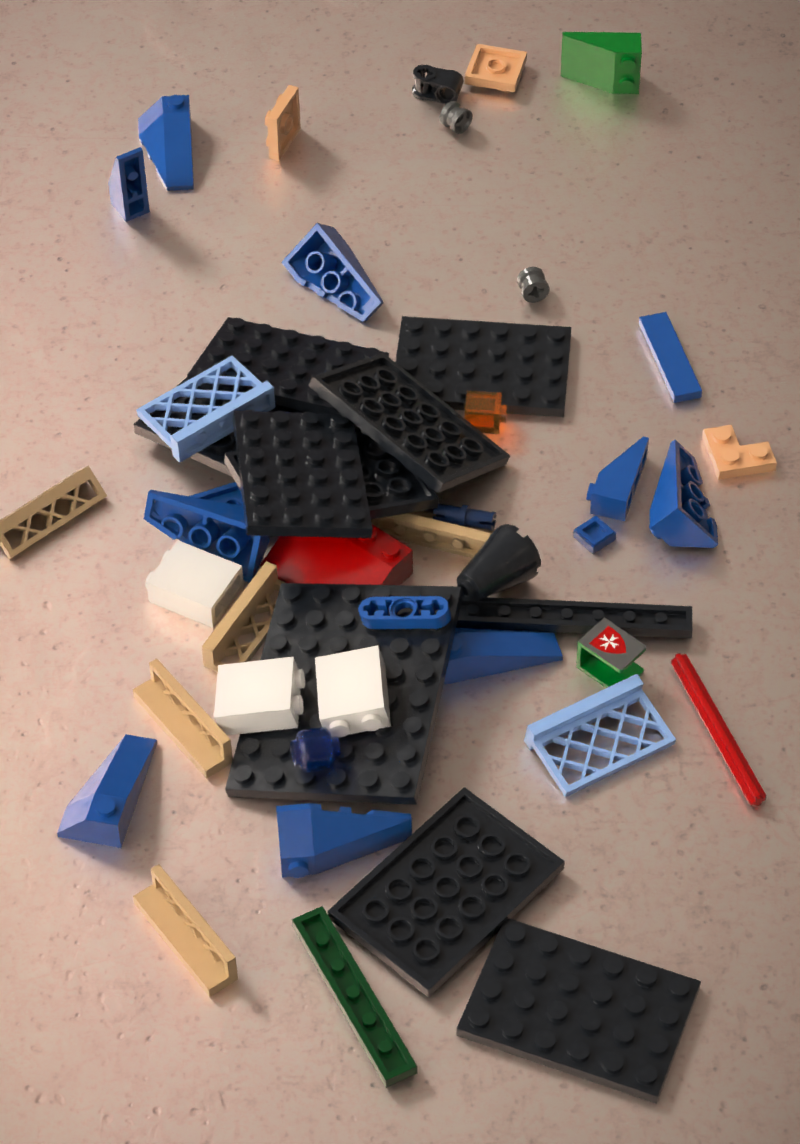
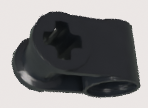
M418 65L413 70L415 84L412 87V94L420 100H430L446 105L450 101H457L464 79L455 70H446L430 65Z

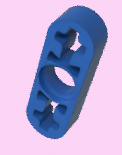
M440 596L369 597L362 601L358 608L363 625L369 629H437L444 627L451 620L448 602ZM401 609H413L412 613L406 617L397 616Z

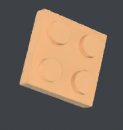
M477 44L465 74V84L515 92L527 61V52Z
M288 85L284 93L278 96L273 109L269 110L266 114L265 125L268 127L266 145L269 147L270 159L279 161L301 129L299 87Z

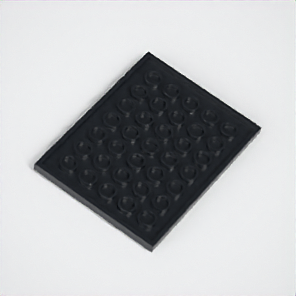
M281 583L260 660L294 657L298 669H303L305 676V687L300 689L304 711L303 714L299 715L298 728L240 734L225 787L228 797L417 805L464 595L462 588L455 586ZM440 596L448 602L451 620L444 627L437 629H369L363 625L358 608L361 602L369 597ZM401 609L397 616L406 617L412 613L413 609ZM378 645L386 668L391 727L327 739L319 719L315 658Z

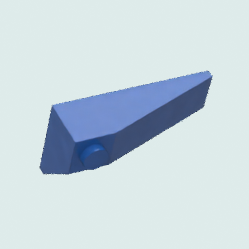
M189 95L162 96L138 118L139 140L145 146L149 159L156 166V172L167 191L193 190L192 129Z
M156 490L148 492L144 520L173 540L178 539L181 542L242 565L243 581L251 582L258 571L270 538L268 536L246 534L243 506Z

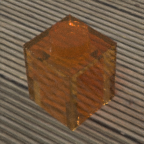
M467 391L464 418L482 433L499 434L500 423H506L507 405H502V393Z

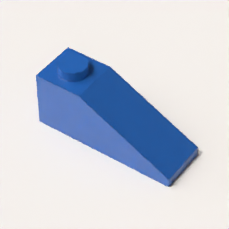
M141 147L115 158L108 182L110 202L125 222L150 212L144 155Z
M643 436L599 472L595 484L590 483L586 500L591 501L590 514L620 521L626 520L647 460L648 437Z

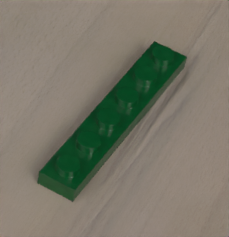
M321 906L292 919L293 929L384 1086L387 1088L417 1074L415 1061L324 907Z

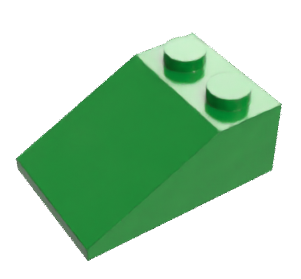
M562 32L561 77L612 94H639L642 58L641 33Z

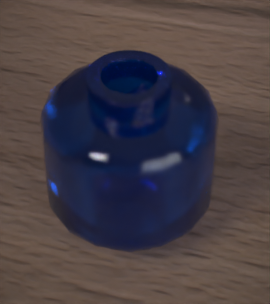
M326 727L301 730L296 734L295 740L290 742L294 766H299L305 773L330 769L335 764V757L341 755L338 737H332L331 732Z

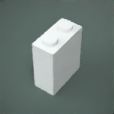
M178 540L171 550L165 552L160 565L155 571H151L146 579L145 586L148 591L149 602L213 628L244 586L242 565Z
M378 645L315 658L319 719L327 739L391 727L386 668Z
M294 657L218 665L214 719L217 725L227 736L298 728L299 715L303 714L304 711L303 699L300 695V689L305 687L303 669H298Z

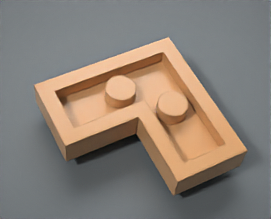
M732 425L703 429L702 437L718 480L776 471L777 462L768 441L740 446Z

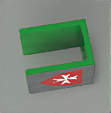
M604 617L578 641L576 668L605 688H608L635 674H638L639 677L643 675L644 669L634 661L646 651V645Z

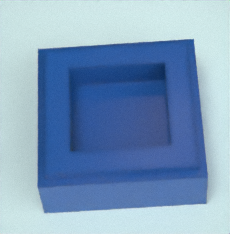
M594 516L573 530V537L594 554L615 541L616 532L599 517Z

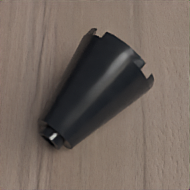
M504 524L496 528L457 577V587L462 588L463 598L470 601H478L537 576L539 573L537 568L541 566V559L538 549L527 535L523 538L516 532L519 528L514 525Z

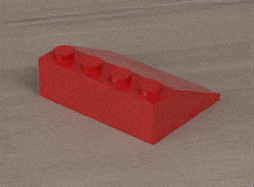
M372 524L371 538L280 536L261 562L260 567L266 561L277 565L278 580L285 583L401 585L413 574V550Z

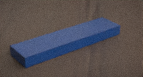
M667 312L639 317V326L673 402L677 403L701 398L702 389Z

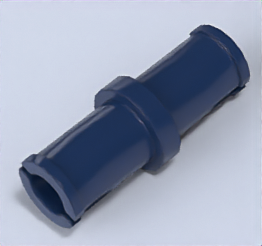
M440 503L438 508L433 510V514H436V516H433L435 520L493 531L495 528L496 520H493V518H496L497 515L493 511L471 509L470 505L458 507Z

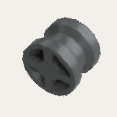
M456 101L447 103L439 116L440 123L446 127L451 126V130L457 134L465 132L473 119L472 112L466 108H461V105Z
M529 267L519 273L517 283L520 289H522L521 293L524 300L535 303L548 296L550 288L545 280L542 269Z

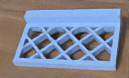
M230 356L136 409L137 416L172 449L173 457L180 463L234 432V411L253 410L268 412L274 409V387L267 380L263 383L259 381L237 359ZM230 368L237 372L236 377L221 376L222 372ZM203 383L214 384L213 390H199L197 388ZM219 384L235 385L234 391H218ZM239 386L253 387L251 390L245 393L238 392ZM178 397H190L189 404L173 402ZM195 398L211 399L210 405L194 404ZM216 399L231 400L223 406H215ZM155 410L166 411L165 418L152 417L150 413ZM171 411L187 412L186 418H170ZM192 413L207 414L198 420H191ZM168 427H183V429L172 435L167 432Z
M638 674L527 726L524 742L530 751L535 750L565 797L675 744L676 738L642 690L644 683ZM639 701L646 711L644 719L626 714L627 707ZM611 717L620 720L617 732L598 727L600 719ZM624 721L642 726L639 738L621 733ZM645 728L659 731L664 739L657 743L644 740ZM583 730L593 733L590 745L571 740L573 732ZM596 734L615 739L612 751L593 746ZM618 740L637 745L636 752L630 756L616 753ZM550 743L565 746L563 757L559 758L549 755L544 746ZM569 747L588 752L585 764L566 760ZM591 754L609 758L608 766L603 769L588 766ZM563 767L581 771V779L568 785L562 776Z

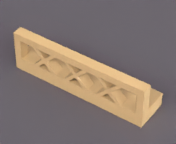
M89 465L74 472L0 520V546L8 559L107 497ZM86 481L89 482L96 493V496L90 500L78 497L80 485ZM73 490L72 496L67 495L68 492ZM62 498L71 501L67 515L54 513L57 499ZM77 502L82 504L81 506L76 508ZM49 505L48 511L42 510ZM36 513L47 516L45 529L42 531L30 528L32 515ZM53 518L59 519L52 524ZM23 521H25L24 527L18 525V524L22 523ZM11 529L23 531L21 544L14 549L4 536V533ZM29 533L34 534V536L28 539Z
M423 511L371 520L374 526L396 540L469 558L474 557L493 533V531L464 527L433 519L435 514Z
M267 561L264 563L202 645L203 665L218 672V665H224L221 662L224 657L236 654L239 657L237 663L250 662L265 642L276 601L271 602L270 596L274 590L279 591L281 583H285L278 580L277 565ZM270 612L271 618L268 621L255 623L254 617L256 614ZM254 633L255 639L253 642L239 645L238 639L241 635Z
M158 659L149 663L151 679L133 689V696L206 779L232 764L231 739Z
M160 864L151 869L153 884L133 896L134 904L206 994L211 997L238 980L236 957Z

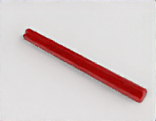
M676 654L671 660V665L748 804L751 806L761 805L766 800V794L689 657L686 654Z

